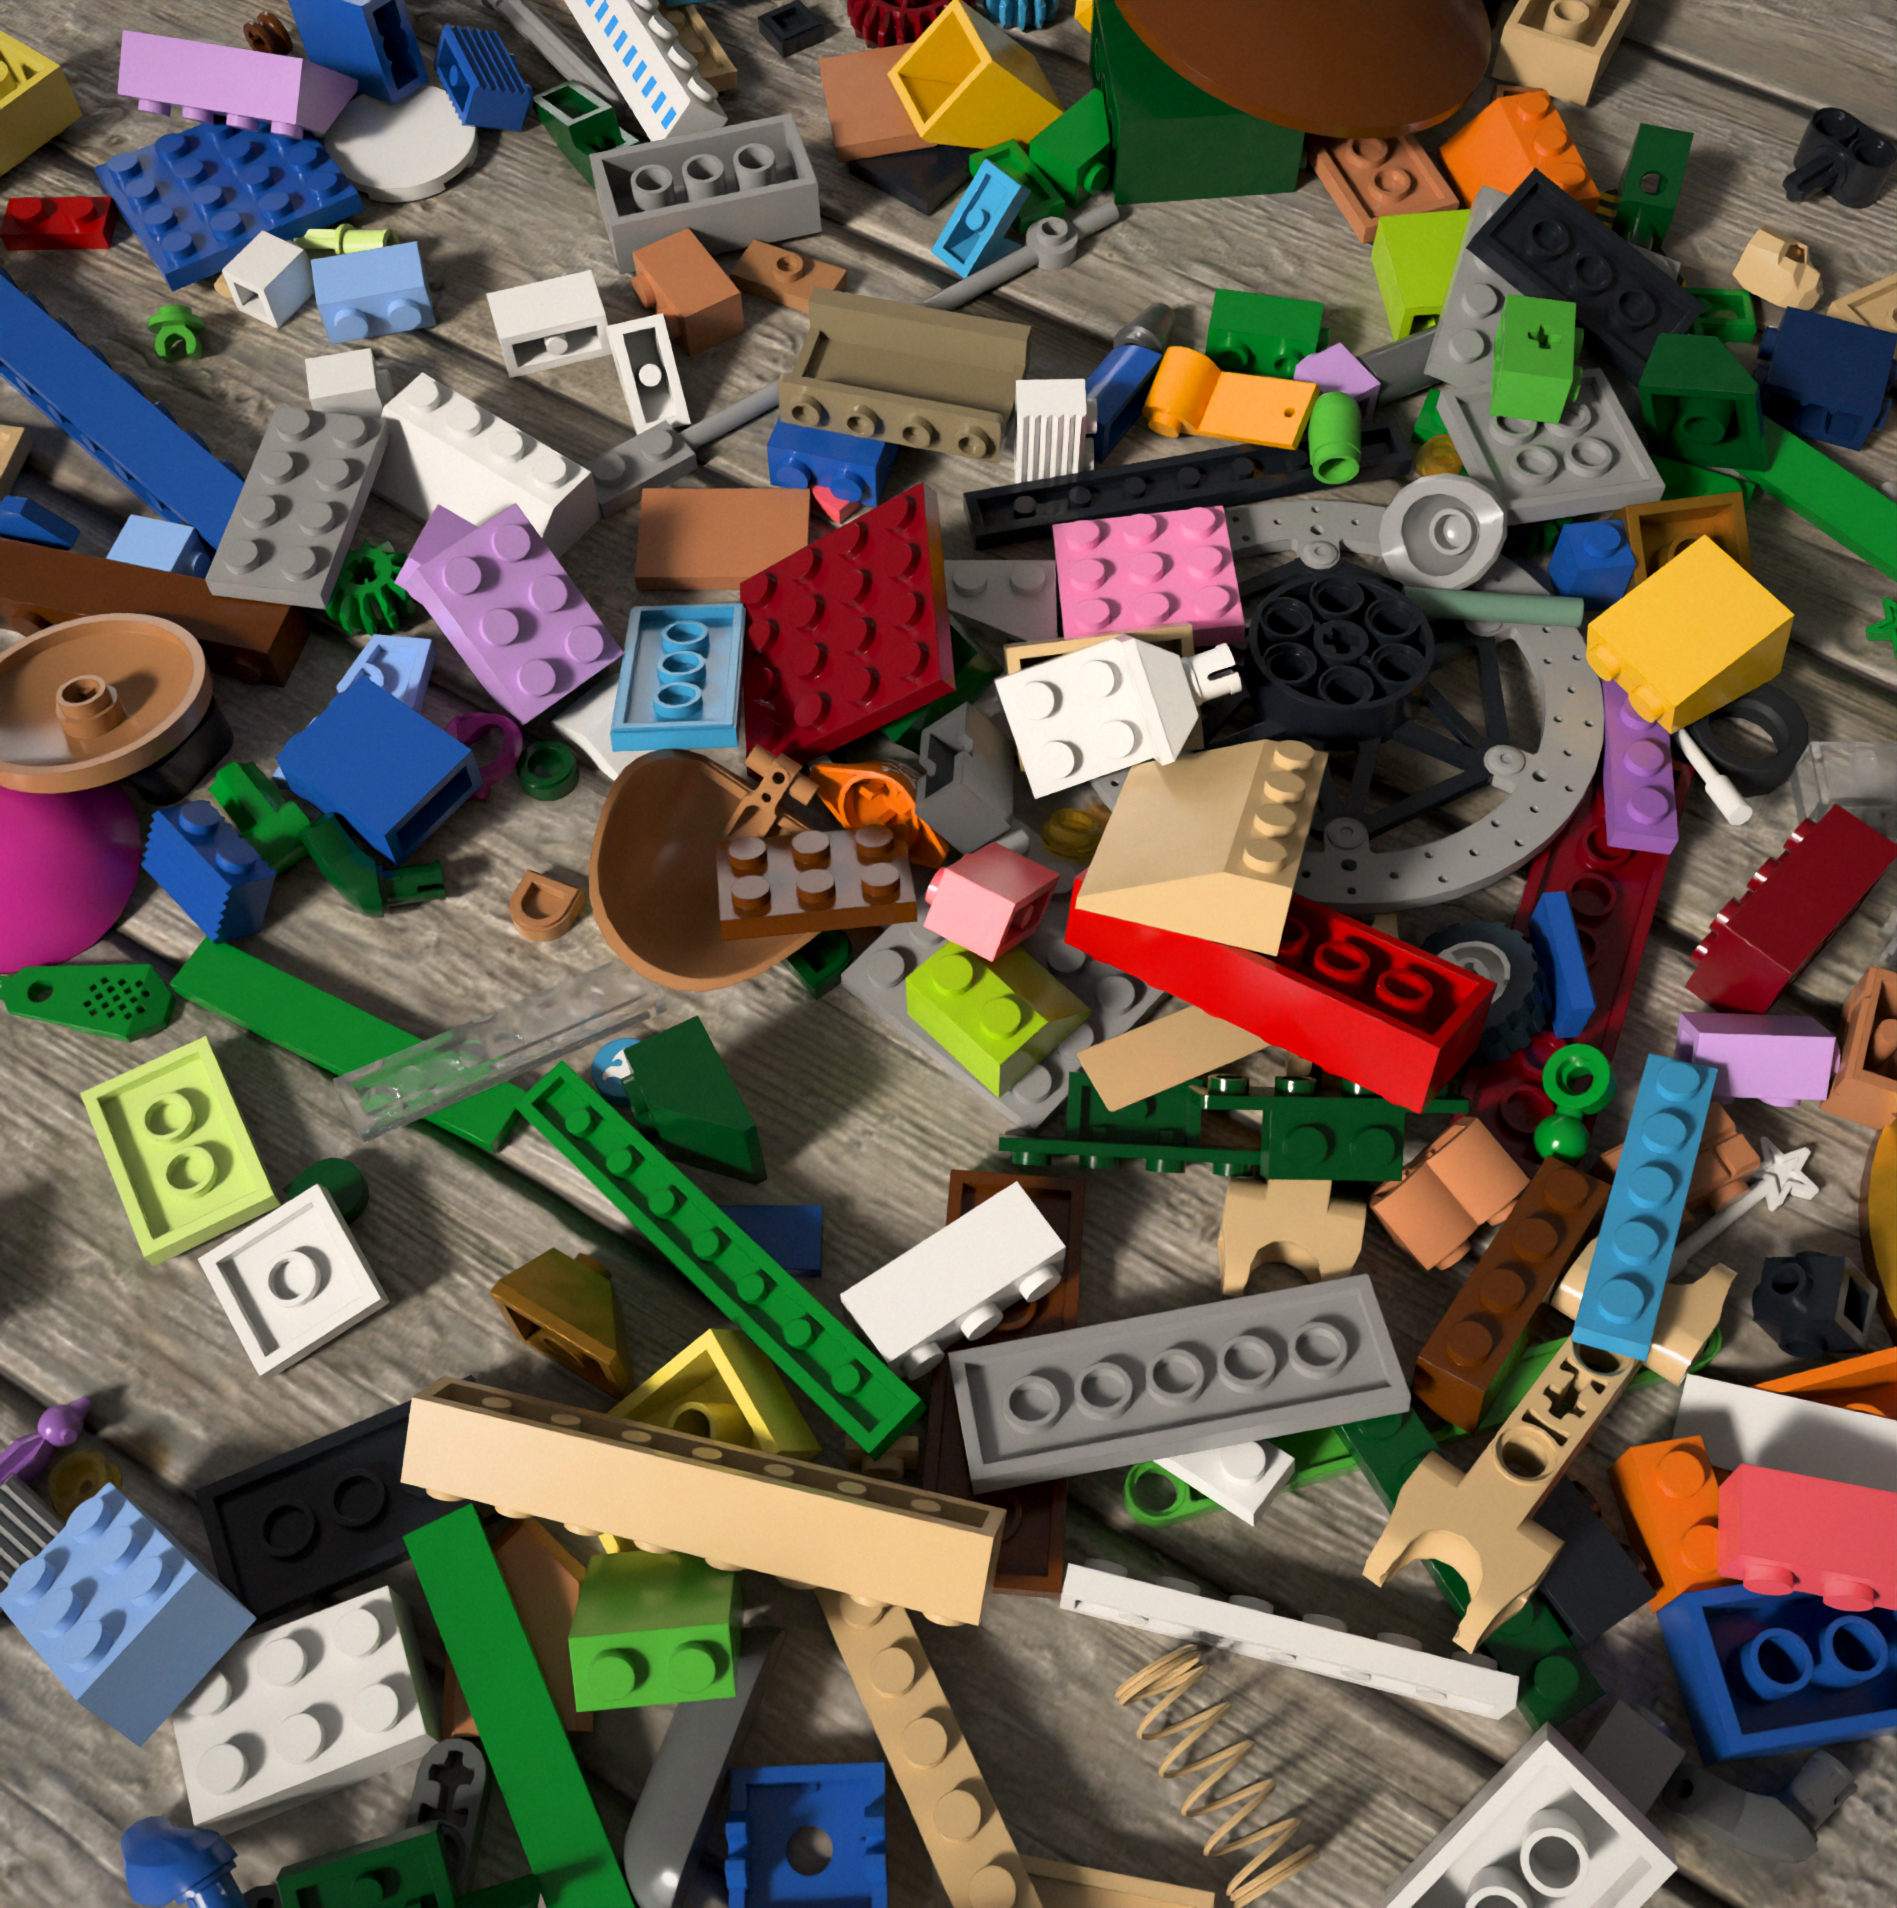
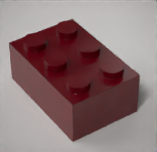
M1836 803L1818 823L1809 817L1805 818L1784 844L1783 848L1785 851L1776 860L1771 856L1746 886L1749 890L1740 900L1733 897L1710 924L1709 929L1712 931L1702 940L1689 958L1698 966L1686 983L1685 988L1719 1013L1766 1015L1858 911L1896 860L1897 845Z

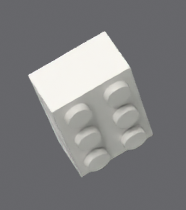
M388 1585L235 1643L171 1713L194 1826L214 1830L222 1836L421 1758L433 1745L442 1741V1729L409 1604Z
M1547 1721L1386 1889L1381 1908H1640L1678 1869L1673 1843Z

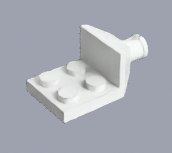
M1126 634L1112 637L994 679L1035 799L1152 758L1162 766L1175 762L1199 717L1196 707L1202 705L1205 701L1225 694H1234L1242 691L1239 673H1233L1232 669L1208 677L1212 672L1236 665L1226 643L1188 658L1186 656L1180 658L1178 654Z

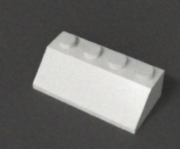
M423 372L384 406L380 418L387 420L391 436L370 492L423 525H426L438 504L480 527L514 503H517L558 560L602 517L592 473Z

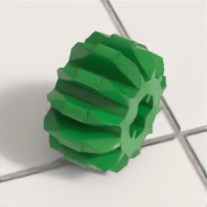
M366 538L360 549L353 551L348 549L328 606L325 609L330 620H333L335 625H342L351 637L360 634L365 629L372 637L374 634H379L381 629L387 627L399 633V619L416 618L415 603L418 602L409 595L407 590L394 583L407 559L406 553H398L389 541L374 548Z

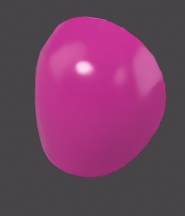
M116 781L86 790L54 794L20 792L0 786V974L17 973L23 967L54 966L72 959L92 947L112 927L123 912L137 883L142 845L139 823L129 797Z

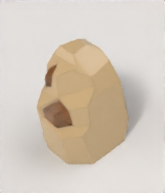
M1767 225L1759 228L1732 273V279L1743 289L1783 308L1790 306L1808 311L1818 304L1824 294L1820 269L1812 264L1809 247Z

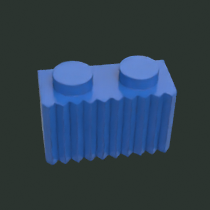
M449 23L442 28L433 67L437 71V76H440V82H443V88H446V94L449 95V101H452V107H455V113H458V118L462 120V126L514 132L521 131L525 115H528L532 110L533 90L530 84L524 83L517 70L515 55L507 51L496 30L489 34L487 29L480 32L477 27L471 31L468 26L461 30L459 25L454 28Z
M197 800L159 809L152 815L155 821L149 825L153 830L147 835L151 840L145 844L148 850L143 854L146 858L141 863L143 868L216 945L259 933L277 870L268 868L269 862L261 860L262 855L257 854L254 849L255 847L247 844V839L239 838L240 832L231 830L233 824L225 823V817L220 816L218 809L210 805L211 802Z

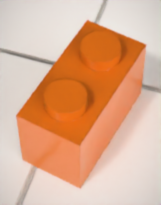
M1701 1435L1629 1447L1607 1469V1473L1631 1548L1646 1565L1650 1575L1648 1583L1658 1594L1649 1601L1652 1614H1655L1683 1593L1743 1584V1580L1717 1575L1719 1487Z

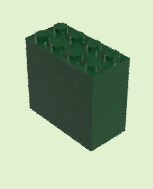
M1093 0L1089 73L1092 89H1099L1103 92L1110 137L1109 181L1115 205L1295 192L1298 171L1305 170L1307 165L1305 132L1252 116L1201 90L1162 61L1139 38L1123 17L1114 0Z

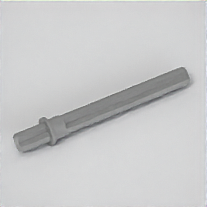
M480 0L486 8L496 10L568 81L575 80L610 104L614 109L617 121H621L626 117L625 111L630 106L618 87L528 0Z

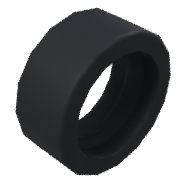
M1768 683L1684 727L1720 775H1726L1744 798L1769 794L1784 784L1809 743L1808 722L1800 706L1783 690ZM1734 717L1750 721L1760 726L1771 736L1778 753L1775 757L1760 760L1741 757L1727 750L1715 739L1709 726L1711 720ZM1680 749L1681 755H1682V757H1683L1685 763L1691 764L1690 761L1687 759V757L1684 755V753H1683V752L1681 751V749ZM1695 769L1693 774H1694L1704 785H1706V783L1704 782V780L1701 778V776L1698 774V772H1697L1696 769Z

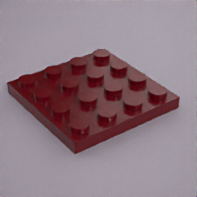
M924 482L893 497L740 583V603H743V607L746 609V634L744 636L746 653L743 677L746 759L753 748L759 744L778 757L781 753H784L802 766L956 690L937 493ZM747 767V776L761 783L764 777Z

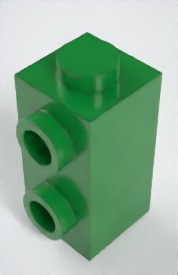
M1216 288L1205 356L1210 358L1219 369L1293 379L1296 364L1300 363L1306 356L1312 353H1320L1328 347L1331 327L1320 326L1324 303Z

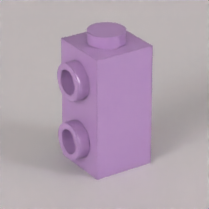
M1680 1012L1674 1059L1718 1069L1711 1099L1718 1100L1721 1105L1731 1104L1734 1102V1097L1759 1098V1100L1766 1104L1778 1107H1796L1800 1105L1801 1100L1826 1101L1829 1079L1837 1075L1840 1066V1049L1836 1037L1812 1016Z

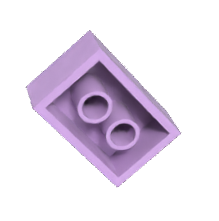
M514 503L418 567L406 582L504 716L510 718L519 728L624 654L517 503Z

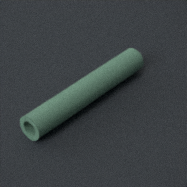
M1402 587L1401 593L1418 606L1426 618L1580 627L1584 614V601L1580 597Z

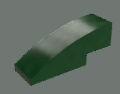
M573 79L533 96L532 108L544 127L575 169L595 190L589 154L641 144L638 139L619 127L614 109L610 104Z

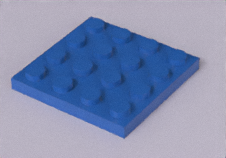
M215 115L214 125L203 123L178 134L164 135L154 144L131 153L117 154L110 158L107 163L94 167L101 185L107 194L112 196L117 209L173 292L221 272L262 230L282 240L294 241L295 238L305 236L309 229H322L364 211L359 193L312 132L303 130L302 140L270 133L271 125L259 123L258 132H252L227 126V117Z

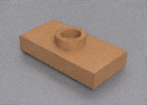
M753 239L730 272V280L738 290L808 314V302L814 287L843 292L848 284L847 270L755 239Z

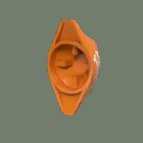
M873 759L850 764L818 763L813 765L808 778L820 785L816 793L846 830L858 829L872 824L883 826L903 824L909 862L940 869L949 852L947 841L915 814L917 780L925 774L908 764L890 759Z

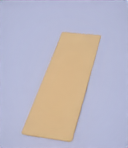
M1191 1005L1079 1051L1076 1056L1107 1109L1114 1112L1272 1045L1221 1018L1210 1016L1202 1009Z

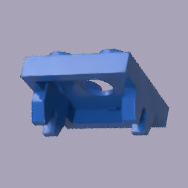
M885 1762L730 1768V1811L727 1815L725 1827L728 1841L725 1875L727 1888L729 1889V1908H889ZM813 1826L822 1829L830 1837L833 1853L830 1863L822 1872L812 1876H805L797 1873L790 1866L787 1859V1846L795 1832L801 1828Z

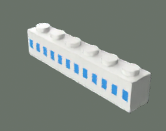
M564 0L651 142L724 126L728 117L716 100L718 97L717 91L697 71V60L677 40L679 35L677 29L662 17L657 9L659 6L658 0Z

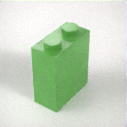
M642 1550L591 1555L568 1637L576 1712L736 1697L740 1662V1639L745 1612L741 1571L719 1570L708 1565L703 1557L679 1551L659 1554Z

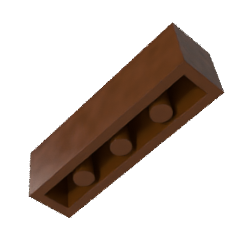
M1547 1155L1417 1356L1410 1392L1412 1402L1466 1432L1475 1435L1553 1308L1550 1303L1561 1281L1590 1241L1595 1239L1599 1233L1612 1185Z

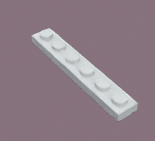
M1085 1559L1084 1566L1068 1564L1059 1607L1064 1610L1496 1720L1501 1719L1516 1708L1519 1676L1497 1671L1498 1662L1481 1654L1457 1651L1452 1653L1451 1659L1424 1653L1422 1652V1642L1409 1636L1383 1632L1378 1633L1377 1639L1373 1640L1347 1633L1348 1624L1333 1617L1320 1614H1305L1301 1622L1273 1615L1274 1606L1258 1598L1232 1595L1230 1596L1229 1603L1199 1596L1201 1588L1186 1580L1173 1577H1158L1156 1585L1127 1578L1128 1570L1125 1567L1102 1559Z

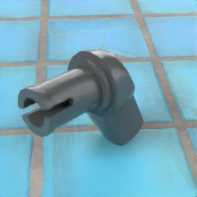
M1816 1750L1800 1768V1771L1776 1794L1773 1792L1764 1793L1744 1789L1699 1766L1679 1763L1663 1788L1662 1798L1665 1805L1675 1814L1723 1844L1763 1859L1797 1864L1805 1861L1818 1851L1816 1831L1849 1796H1852L1857 1791L1858 1785L1854 1783L1855 1778L1838 1759L1823 1750Z

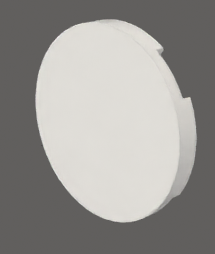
M423 85L395 104L364 94L353 99L344 107L326 131L324 147L353 187L368 193L370 200L401 203L428 198L446 190L444 183L459 174L465 167H472L478 154L479 138L476 127L462 126V120L458 118V113H455V107H452V101H449V95L446 94L445 90Z

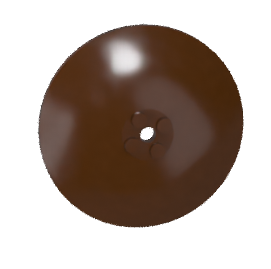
M1114 0L1123 17L1139 38L1162 61L1201 90L1257 118L1302 132L1350 139L1389 138L1419 132L1443 122L1457 113L1469 101L1484 76L1491 52V29L1487 11L1482 0Z

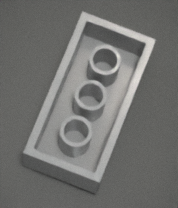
M792 113L589 154L599 207L620 275L636 272L632 252L685 228H689L710 255L748 248L753 239L764 243H771L822 232L818 182Z

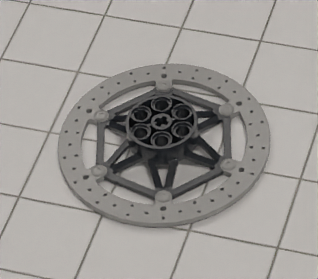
M1299 500L1250 505L1224 511L1233 562L1261 554L1288 550L1295 551L1297 558L1238 583L1241 605L1270 593L1259 604L1253 617L1244 619L1245 636H1248L1246 649L1241 650L1227 644L1236 664L1227 667V669H1232V671L1243 675V680L1241 681L1242 691L1234 694L1229 693L1202 722L1204 749L1181 751L1178 756L1263 739L1280 741L1285 738L1303 742L1313 750L1321 752L1327 750H1352L1358 753L1344 808L1341 806L1327 760L1317 801L1320 814L1314 813L1309 833L1316 840L1322 841V852H1304L1294 893L1341 914L1389 913L1422 908L1453 900L1487 887L1518 870L1542 852L1561 833L1580 807L1595 774L1603 745L1605 713L1602 688L1598 675L1586 659L1587 646L1577 628L1450 619L1428 621L1418 606L1401 593L1402 587H1405L1402 583L1340 558V551L1363 553L1383 558L1378 532L1383 513L1386 510L1385 507L1346 501ZM1501 553L1497 561L1480 580L1462 589L1467 591L1551 596L1526 571ZM1434 639H1447V640H1445V641H1443V642H1441V643L1435 645V640H1434ZM1506 639L1516 641L1527 659L1537 683L1541 699L1543 722L1541 742L1536 754H1530L1511 746L1495 644ZM1217 645L1194 647L1195 655L1214 649ZM1468 653H1474L1476 656L1487 738L1481 736L1428 681L1430 673ZM1245 705L1251 706L1263 720L1262 723L1209 743ZM1422 707L1428 708L1461 743L1414 723L1413 720L1417 717ZM1390 739L1464 770L1460 774L1373 814L1367 815L1363 812L1379 745ZM1152 758V759L1143 761V762H1141V763H1146V762H1151V761H1156V760H1155L1154 758ZM1131 766L1089 780L1101 800L1111 811L1115 807ZM1491 784L1510 793L1497 808L1481 820L1455 834L1406 850L1379 854L1372 853L1370 850L1369 841L1372 838L1482 787H1487Z

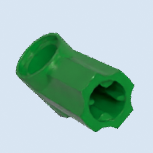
M234 761L217 771L216 779L208 790L216 803L240 832L239 838L247 839V844L255 847L254 849L257 854L262 855L261 860L269 862L268 868L277 870L276 876L310 855L298 835L305 826L310 824V821L293 800L287 803L254 761L248 763Z

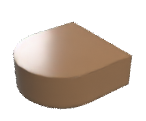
M528 869L511 897L509 909L514 925L523 937L536 942H547L561 937L570 929L585 904L586 898L583 889Z

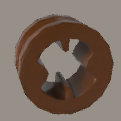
M269 11L260 13L257 16V22L250 20L244 24L243 31L253 51L287 55L293 50V44L286 28Z

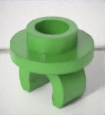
M182 305L162 306L158 309V314L148 318L149 330L157 334L155 338L156 352L165 362H172L171 348L178 340H186V351L192 359L198 360L201 358L202 344L196 334L202 333L205 330V323L202 317L192 314L190 307Z

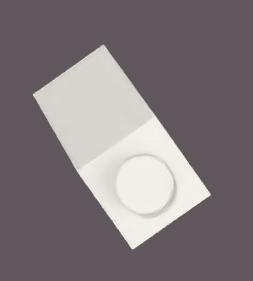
M663 313L605 327L619 381L636 434L638 435L665 420L672 428L691 424Z

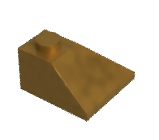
M553 1247L497 1281L489 1293L518 1340L619 1402L636 1389L621 1306L609 1281L612 1278V1274L601 1263L584 1253H578L572 1259Z

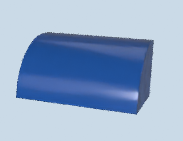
M1136 345L1117 347L1104 358L1085 381L1086 399L1096 398L1097 432L1096 434L1085 435V438H1093L1094 460L1103 463L1142 415V408L1162 362L1161 354Z

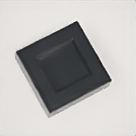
M795 0L758 17L759 32L783 58L825 41L824 26L800 0Z

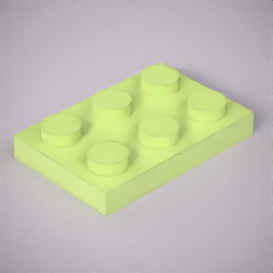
M207 1036L80 1093L142 1254L153 1267L281 1206V1202L216 1050Z

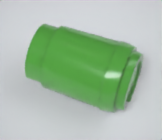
M1328 392L1317 398L1307 422L1310 464L1313 467L1314 476L1319 481L1327 484H1341L1353 479L1359 472V462L1361 461V410L1357 401L1347 393Z

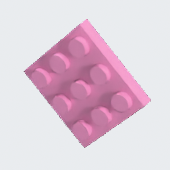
M1223 506L1195 507L1187 510L1052 524L1064 637L1185 622L1192 624L1194 647L1245 642V622Z

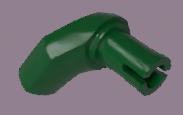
M333 812L322 815L298 833L322 875L363 916L384 918V914L390 913V906L440 899V901L446 900L440 860H435L432 863L383 870L382 864H376L375 859L367 855L360 848Z

